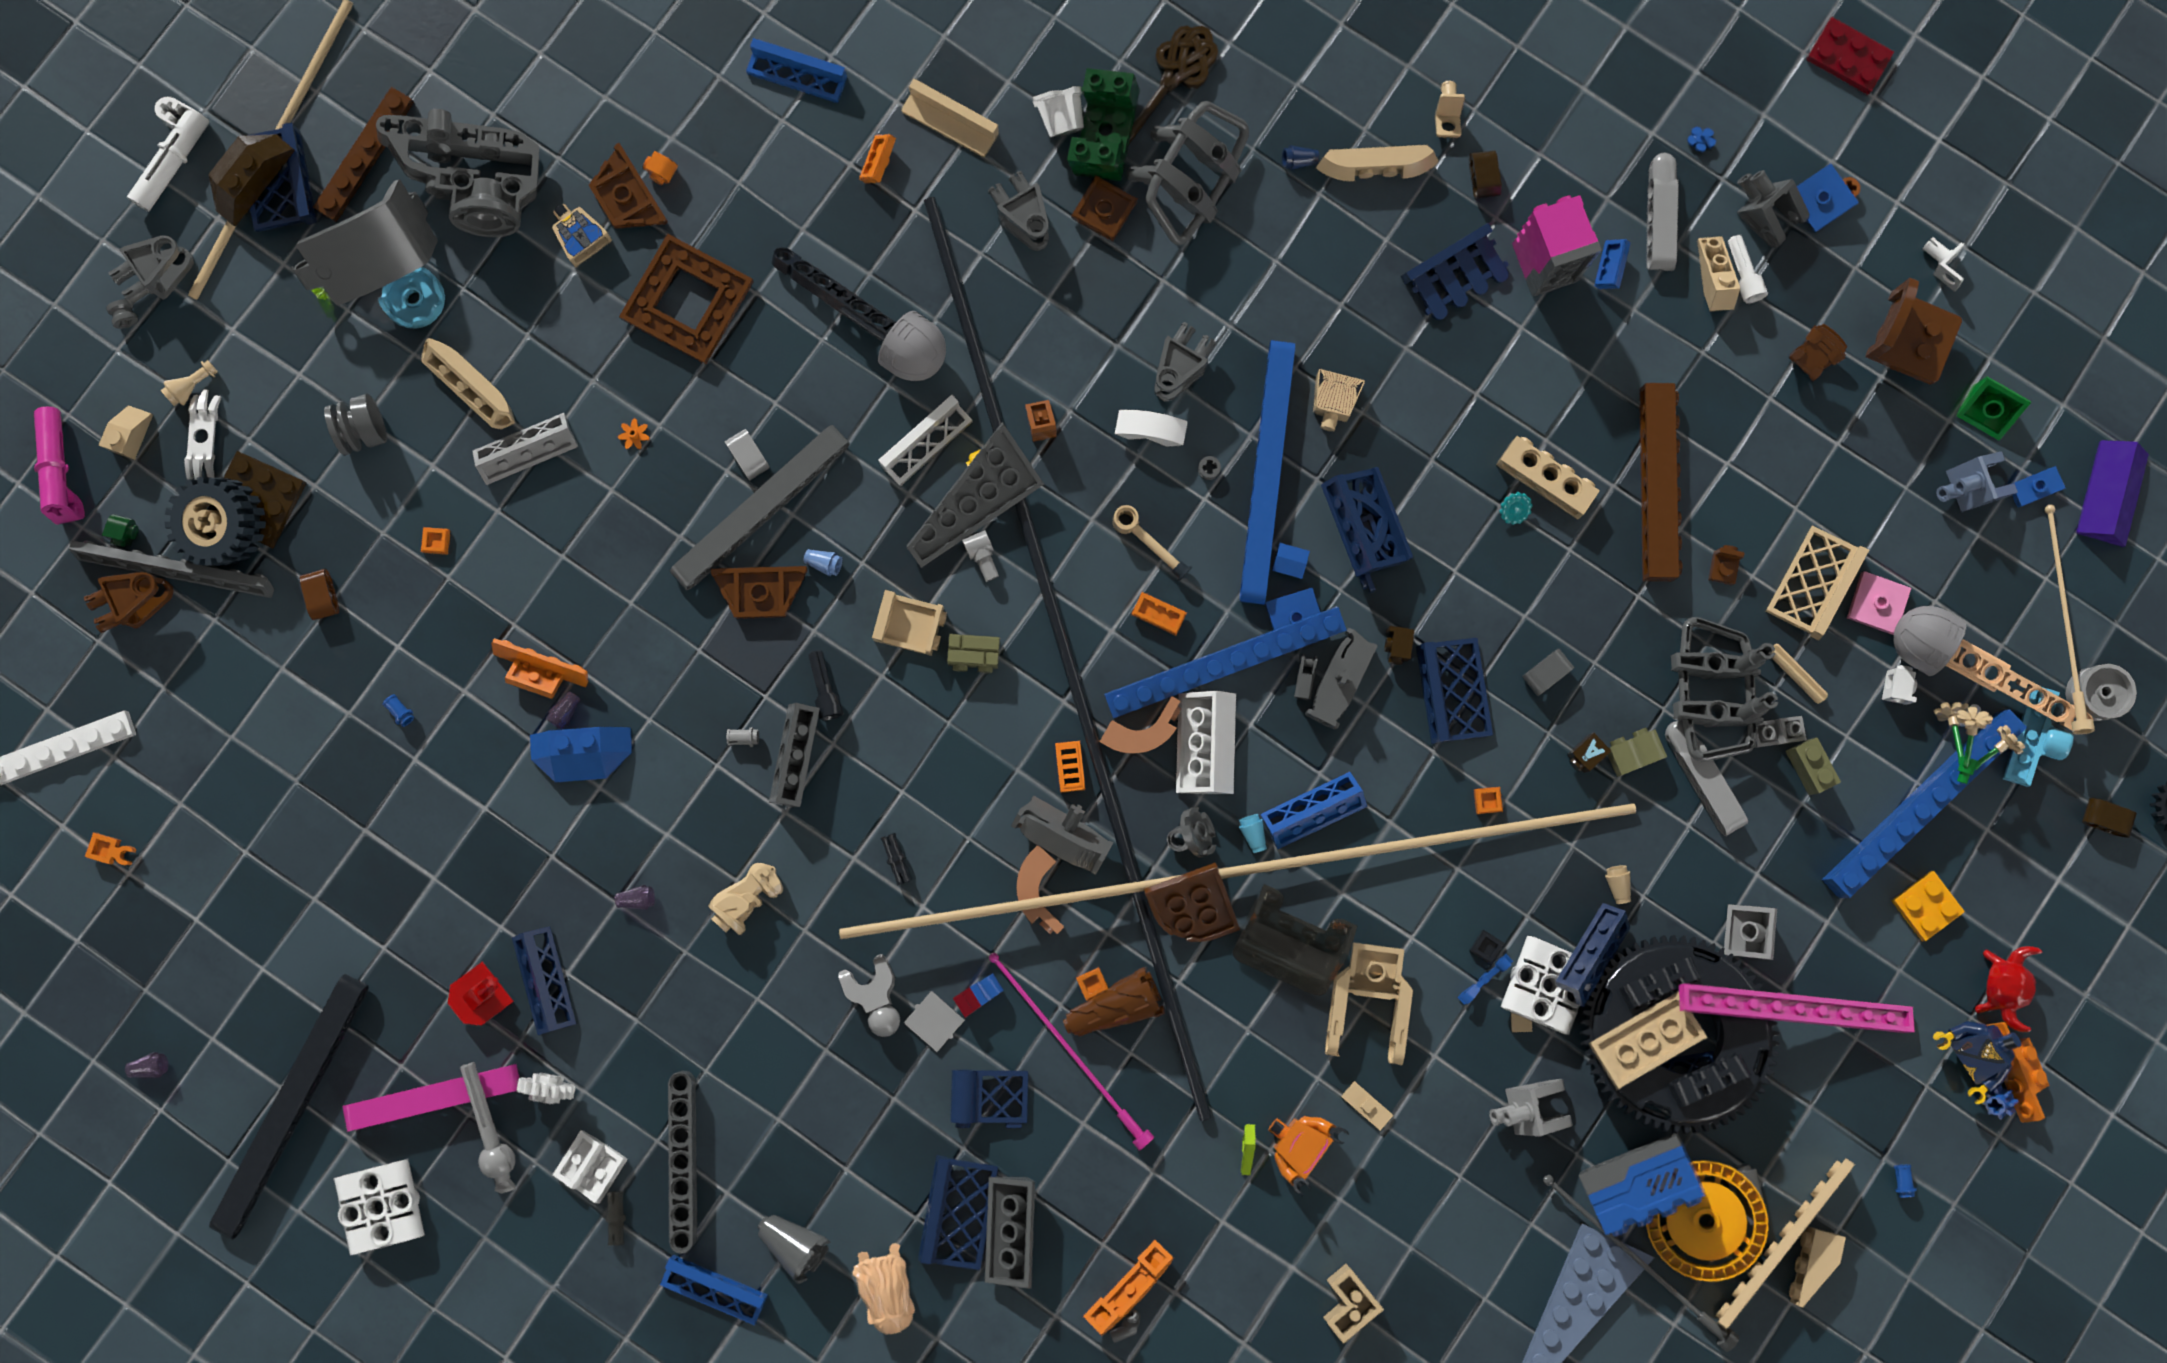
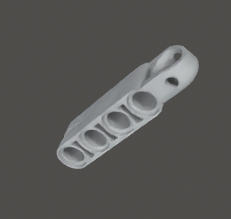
M1668 153L1658 154L1649 167L1646 259L1648 270L1661 269L1673 271L1676 266L1678 220L1677 164L1675 158Z
M1678 720L1669 724L1665 730L1666 741L1721 834L1727 836L1748 824L1747 816L1713 760L1700 762L1690 756L1687 749L1683 721ZM1696 736L1698 749L1701 752L1708 751Z

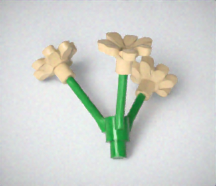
M1948 702L1940 704L1941 708L1934 710L1939 721L1948 720L1949 727L1953 730L1958 753V782L1967 784L1974 770H1978L1983 763L1997 753L2001 754L2006 749H2012L2019 755L2025 749V745L2017 741L2018 738L2013 733L2011 734L2010 728L2005 725L1997 729L1998 734L2001 736V741L1994 745V749L1978 761L1971 759L1974 735H1977L1978 728L1984 729L1986 725L1991 724L1993 717L1989 716V713L1985 711L1977 713L1976 707H1969V704H1962L1961 702H1955L1952 706ZM1960 723L1965 724V728H1967L1966 733L1968 734L1965 757L1958 729Z

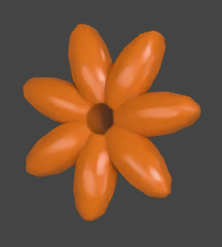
M635 418L631 422V427L624 423L621 424L622 429L626 433L618 435V439L626 440V449H629L633 443L637 449H641L640 440L646 441L650 439L648 435L643 433L648 427L647 424L638 427V422Z

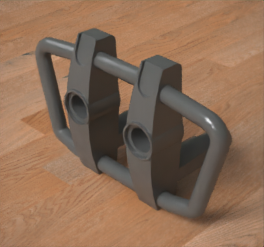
M1209 101L1201 102L1189 114L1188 118H1179L1178 123L1180 125L1154 126L1153 129L1157 131L1151 130L1152 140L1155 142L1167 141L1172 144L1164 159H1156L1154 161L1156 166H1131L1129 169L1134 171H1127L1129 181L1150 184L1146 195L1147 205L1169 240L1175 245L1187 243L1202 222L1212 223L1213 218L1218 213L1215 204L1228 182L1235 183L1239 173L1242 172L1237 162L1249 137L1248 124L1244 119ZM1206 111L1239 128L1240 133L1231 153L1223 142H1220L1196 124L1197 120ZM1183 144L1196 156L1199 162L1206 165L1220 177L1209 196L1200 184L1194 182L1186 174L1171 165ZM1160 185L1173 198L1175 203L1180 204L1195 216L1181 235L1177 234L1156 200Z
M1692 617L1685 621L1682 627L1680 652L1670 656L1671 671L1678 672L1680 697V701L1672 705L1673 719L1683 721L1686 744L1690 756L1697 761L1706 762L1751 752L1755 746L1758 725L1764 722L1761 716L1778 705V702H1774L1778 700V697L1774 693L1768 692L1760 698H1756L1755 677L1761 674V670L1758 668L1764 665L1768 659L1775 656V653H1771L1775 651L1774 646L1764 643L1759 648L1752 649L1749 638L1745 633L1699 617ZM1693 627L1739 641L1743 655L1736 656L1719 652L1690 653ZM1709 662L1714 666V670L1709 666ZM1689 675L1701 677L1705 680L1745 678L1746 703L1737 704L1721 700L1690 701ZM1711 710L1715 712L1716 718L1711 714ZM1694 724L1703 725L1708 728L1747 726L1745 743L1701 752L1697 746Z

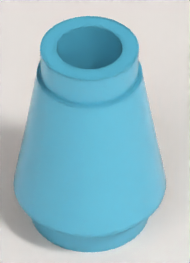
M1258 814L1240 819L1241 826L1239 828L1252 852L1257 853L1267 849L1263 819H1260Z

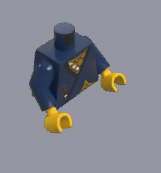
M1965 1021L1948 1029L1946 1034L1939 1031L1933 1035L1934 1040L1942 1037L1945 1038L1944 1042L1938 1044L1937 1047L1941 1050H1946L1951 1045L1975 1084H1981L1979 1088L1972 1087L1968 1090V1096H1971L1976 1091L1980 1092L1981 1096L1974 1102L1975 1104L1983 1103L1986 1098L1985 1093H1991L2004 1082L2012 1069L2011 1062L2015 1057L2013 1049L2021 1046V1041L2014 1032L2003 1036L1996 1025L1986 1026L1982 1023Z

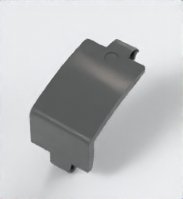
M399 179L391 184L381 202L336 225L298 241L296 247L305 260L299 262L295 267L292 266L291 269L306 290L323 286L334 303L341 305L388 285L427 264L438 239L426 221L428 210L416 192L408 193Z

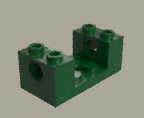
M1087 68L1082 88L1087 102L1083 121L1084 129L1081 130L1080 138L1072 137L1067 161L1076 176L1094 178L1096 175L1102 179L1121 181L1140 88L1134 73ZM1111 126L1113 128L1111 134L1107 136L1100 134L1103 127Z

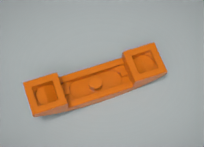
M1156 1240L1137 1258L1138 1262L1105 1298L1101 1297L1083 1316L1101 1335L1108 1332L1135 1307L1173 1261L1174 1258Z

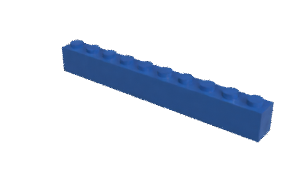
M2010 709L1996 712L1992 716V723L1986 725L1984 729H1978L1977 735H1974L1971 759L1978 761L1994 749V745L2001 741V736L1997 732L2000 726L2004 727L2007 725L2011 730V734L2013 733L2016 737L2027 726ZM1967 741L1962 745L1964 757ZM1955 751L1838 863L1822 881L1838 898H1850L2000 753H1997L1983 763L1978 770H1974L1973 775L1969 777L1968 783L1964 784L1957 781L1959 764L1958 753Z

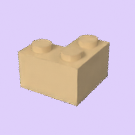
M1347 1264L1327 1279L1328 1283L1343 1301L1324 1316L1326 1322L1343 1343L1384 1310Z

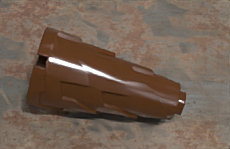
M1143 967L1121 979L1110 988L1098 993L1091 1000L1069 1010L1070 1013L1066 1014V1019H1063V1023L1068 1034L1073 1033L1075 1036H1082L1097 1030L1135 1023L1151 1017H1159L1165 1014L1164 1005L1158 1006L1157 1001L1162 1000L1151 973L1147 972V967Z

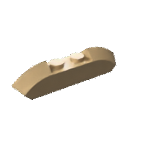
M1427 145L1329 150L1316 169L1327 176L1343 181H1355V176L1370 178L1373 175L1382 174L1384 177H1393L1401 174L1404 179L1427 172L1439 161L1434 151Z
M430 338L425 340L422 352V363L491 427L504 429L515 424L513 412L503 395L484 376L451 347Z

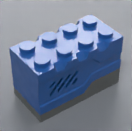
M1673 1133L1582 1170L1579 1174L1605 1234L1612 1233L1614 1237L1626 1233L1631 1224L1637 1223L1638 1227L1651 1223L1653 1216L1661 1213L1662 1217L1669 1216L1677 1212V1206L1684 1203L1687 1208L1701 1203L1702 1197L1705 1196V1189L1678 1133Z

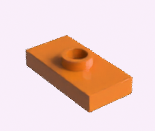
M891 134L875 135L859 178L864 183H880L884 170L889 164V157L896 141L894 136Z
M1142 592L1131 615L1176 636L1187 612Z

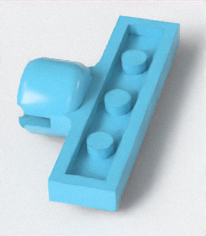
M2044 688L2057 696L2060 694V692ZM2035 690L2029 695V701L2032 704H2037L2041 701L2042 694L2040 691ZM2054 704L2051 708L2052 715L2054 713L2056 704ZM2025 706L2021 721L2027 728L2017 737V741L2022 742L2025 745V749L2019 755L2013 750L2011 751L2003 779L2029 787L2031 786L2040 756H2047L2057 760L2065 759L2071 751L2074 737L2071 732L2055 728L2048 717Z

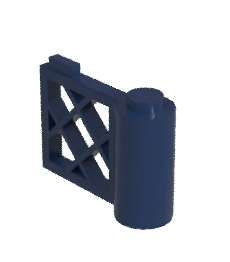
M952 1070L950 1122L955 1123L956 1128H971V1123H1006V1128H1022V1123H1027L1028 1071ZM982 1076H993L1000 1084L988 1094L982 1087ZM998 1076H1007L1003 1081L998 1078ZM1012 1076H1022V1087L1014 1094L1005 1083ZM1003 1086L1012 1097L1001 1107L992 1096ZM982 1091H983V1093L986 1095V1097H985L983 1100H982ZM1021 1092H1022V1102L1017 1098V1096H1018ZM990 1099L999 1110L992 1117H981L982 1106ZM1014 1099L1021 1105V1117H1010L1004 1110ZM1002 1112L1006 1117L997 1116Z

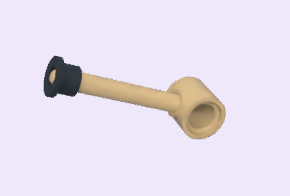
M1129 505L1119 507L1113 517L1115 530L1122 534L1132 532L1173 569L1172 573L1178 577L1177 581L1180 582L1192 569V566L1188 567L1182 561L1179 562L1138 525L1140 523L1138 521L1139 515L1134 507ZM1122 514L1129 515L1132 518V523L1129 525L1121 524L1119 516Z

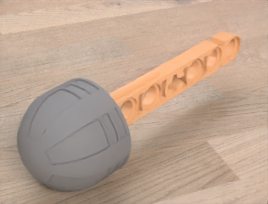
M1921 606L1908 611L1898 621L1894 631V646L1898 655L1913 668L1924 672L1928 676H1933L1947 666L1992 692L1996 690L2001 691L2049 719L2060 722V725L2072 731L2071 723L2076 717L2074 705L2010 670L2011 665L1964 640L1963 637L1966 631V621L1939 607ZM1967 654H1973L1976 658L1975 664L1971 667L1963 665V658ZM1990 666H1995L1998 674L1994 679L1988 680L1985 677V670ZM2009 681H2016L2017 685L2025 688L2023 693L2019 690L2011 689V686L2008 685ZM2035 690L2040 691L2042 694L2041 701L2037 704H2032L2029 701V695ZM2056 703H2061L2064 706V711L2059 716H2054L2051 713V708ZM2086 712L2087 719L2093 720L2092 716Z

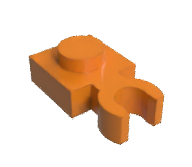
M93 833L85 857L107 864H113L116 859L121 865H132L131 861H127L124 858V854L127 851L136 852L137 849L132 846L119 847L121 840Z

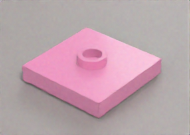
M1864 571L1860 575L1847 619L1894 635L1896 625L1903 616L1911 588Z

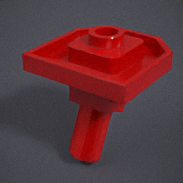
M482 961L450 985L447 1004L463 1024L482 1026L514 1001Z

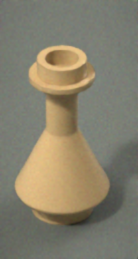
M209 360L206 362L201 361L203 367L189 377L164 381L165 387L161 392L173 406L178 403L185 405L195 385L208 375L215 378L214 374L218 371Z

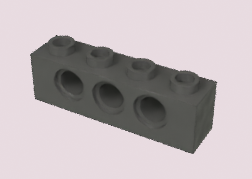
M799 703L788 705L769 803L792 808L800 807L820 708Z

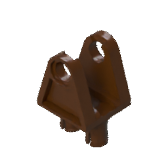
M146 572L99 578L98 581L102 589L85 596L84 601H89L86 605L91 611L105 604L109 605L110 613L94 619V624L99 623L96 626L97 630L100 633H104L120 624L132 628L141 627L172 598L174 590L170 582L161 578H155ZM157 585H164L166 591H164L162 596L155 597L154 595L159 588Z

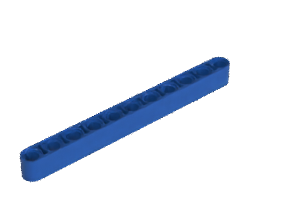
M1271 340L1269 345L1240 602L1264 605L1266 600L1295 343Z

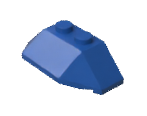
M591 727L552 730L530 735L531 760L554 782L607 779L632 753L631 728Z

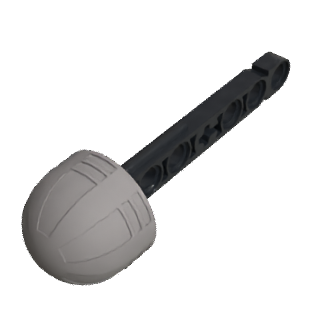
M784 247L774 250L771 263L776 269L785 275L788 274L796 283L883 342L879 351L878 362L885 369L901 379L921 381L932 377L941 368L946 355L945 339L939 328L916 311H910L895 322L814 265L802 260V257L792 250Z

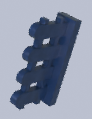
M1489 223L1400 276L1405 285L1411 281L1415 287L1411 290L1413 294L1418 292L1427 307L1424 310L1426 316L1431 314L1436 320L1445 318L1447 316L1445 304L1450 301L1457 308L1465 306L1468 302L1465 292L1472 289L1476 295L1486 293L1488 290L1486 279L1492 277L1497 283L1507 280L1508 271L1506 267L1509 264L1507 260L1502 262L1493 246L1497 244L1494 239L1490 241L1487 237L1493 231ZM1473 244L1476 250L1469 253L1466 247ZM1478 255L1488 270L1483 275L1473 260ZM1453 257L1455 262L1449 266L1446 260ZM1458 267L1468 283L1461 287L1453 273V270ZM1432 269L1435 275L1429 278L1426 272ZM1439 280L1448 295L1442 300L1432 284Z

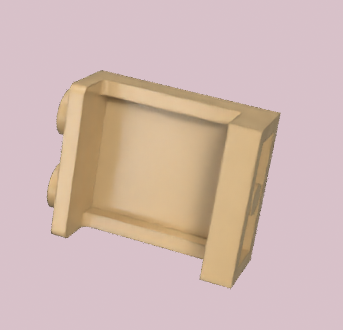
M885 590L872 639L879 643L932 656L933 650H938L941 636H937L939 627H944L947 612H944V606L941 604L934 605L899 596L895 592Z

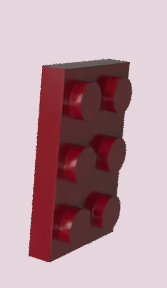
M1831 16L1805 60L1869 95L1894 51Z

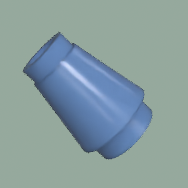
M808 549L804 555L803 562L828 576H836L842 566V557L838 556L836 552Z

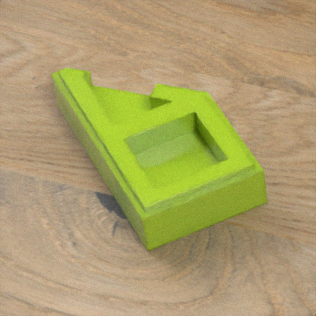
M1246 1124L1244 1127L1242 1140L1243 1157L1240 1170L1242 1175H1251L1256 1145L1255 1125Z

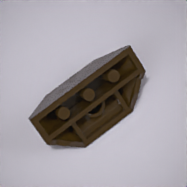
M276 134L238 136L208 174L216 212L236 227L291 157L295 149Z

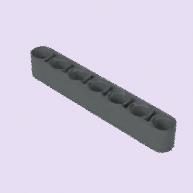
M684 1070L673 1074L668 1082L669 1243L672 1250L676 1253L687 1252L697 1241L696 1080L691 1072ZM679 1076L685 1077L688 1081L685 1090L678 1088L676 1084ZM679 1102H684L688 1106V1113L685 1116L677 1112L676 1108ZM679 1128H684L688 1132L687 1141L683 1142L678 1139L677 1131ZM679 1154H683L688 1158L687 1167L684 1168L678 1165L677 1157ZM679 1181H685L688 1184L689 1190L686 1194L679 1192L677 1188ZM679 1207H684L688 1210L689 1217L687 1220L679 1218L677 1213ZM680 1233L688 1236V1246L679 1244L677 1238Z

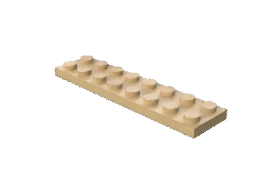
M1845 1159L1842 1163L1838 1160L1834 1163L1826 1174L1830 1178L1827 1183L1821 1180L1810 1194L1814 1198L1811 1203L1805 1201L1795 1213V1216L1798 1217L1795 1224L1791 1221L1788 1222L1779 1234L1783 1238L1780 1243L1777 1244L1774 1241L1763 1254L1767 1258L1763 1264L1760 1262L1755 1264L1748 1273V1276L1751 1278L1746 1285L1741 1282L1732 1294L1735 1298L1733 1303L1729 1305L1726 1302L1716 1314L1719 1318L1717 1324L1724 1330L1737 1317L1855 1166L1848 1159Z

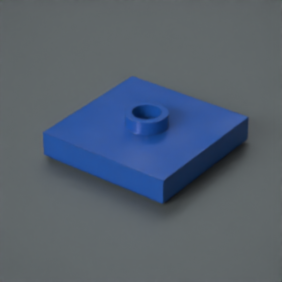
M1831 163L1797 186L1810 214L1807 222L1815 233L1859 203Z
M1313 588L1265 602L1273 630L1321 613Z

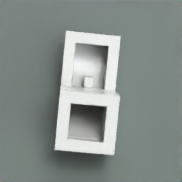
M1119 410L1115 434L1129 440L1146 438L1164 446H1179L1184 443L1188 421L1149 411Z

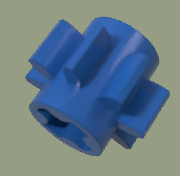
M1999 1085L1991 1093L1986 1092L1985 1095L1988 1098L1982 1104L1986 1105L1988 1114L1998 1115L1999 1119H2002L2006 1114L2011 1116L2016 1111L2012 1106L2019 1102L2017 1099H2014L2013 1090L2002 1089V1086Z

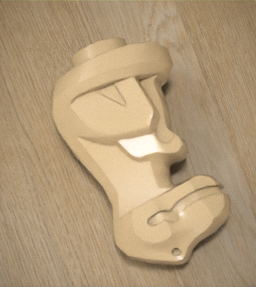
M763 863L753 864L745 878L713 897L708 906L715 913L712 920L723 931L727 932L732 928L738 935H741L746 930L744 921L751 915L754 908L762 905L758 895L763 891L769 898H776L778 894L781 895L783 892V885L776 874V868Z

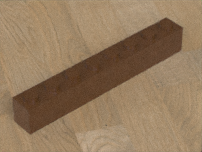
M1645 383L1639 389L1643 581L1672 582L1679 578V575L1682 573V561L1679 560L1682 538L1678 536V526L1681 524V512L1678 511L1681 489L1677 487V478H1679L1681 470L1680 464L1677 463L1680 441L1676 439V430L1679 428L1680 419L1679 415H1676L1679 392L1675 391V383Z

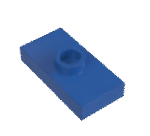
M1627 239L1605 240L1594 284L1596 288H1620L1631 244Z
M2056 466L2014 482L2018 493L2012 495L2017 508L2061 491L2066 487Z

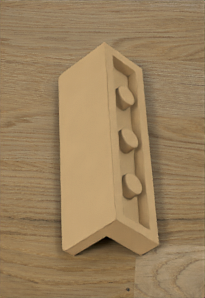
M913 79L909 86L910 96L902 107V113L974 153L985 157L999 134L998 124Z

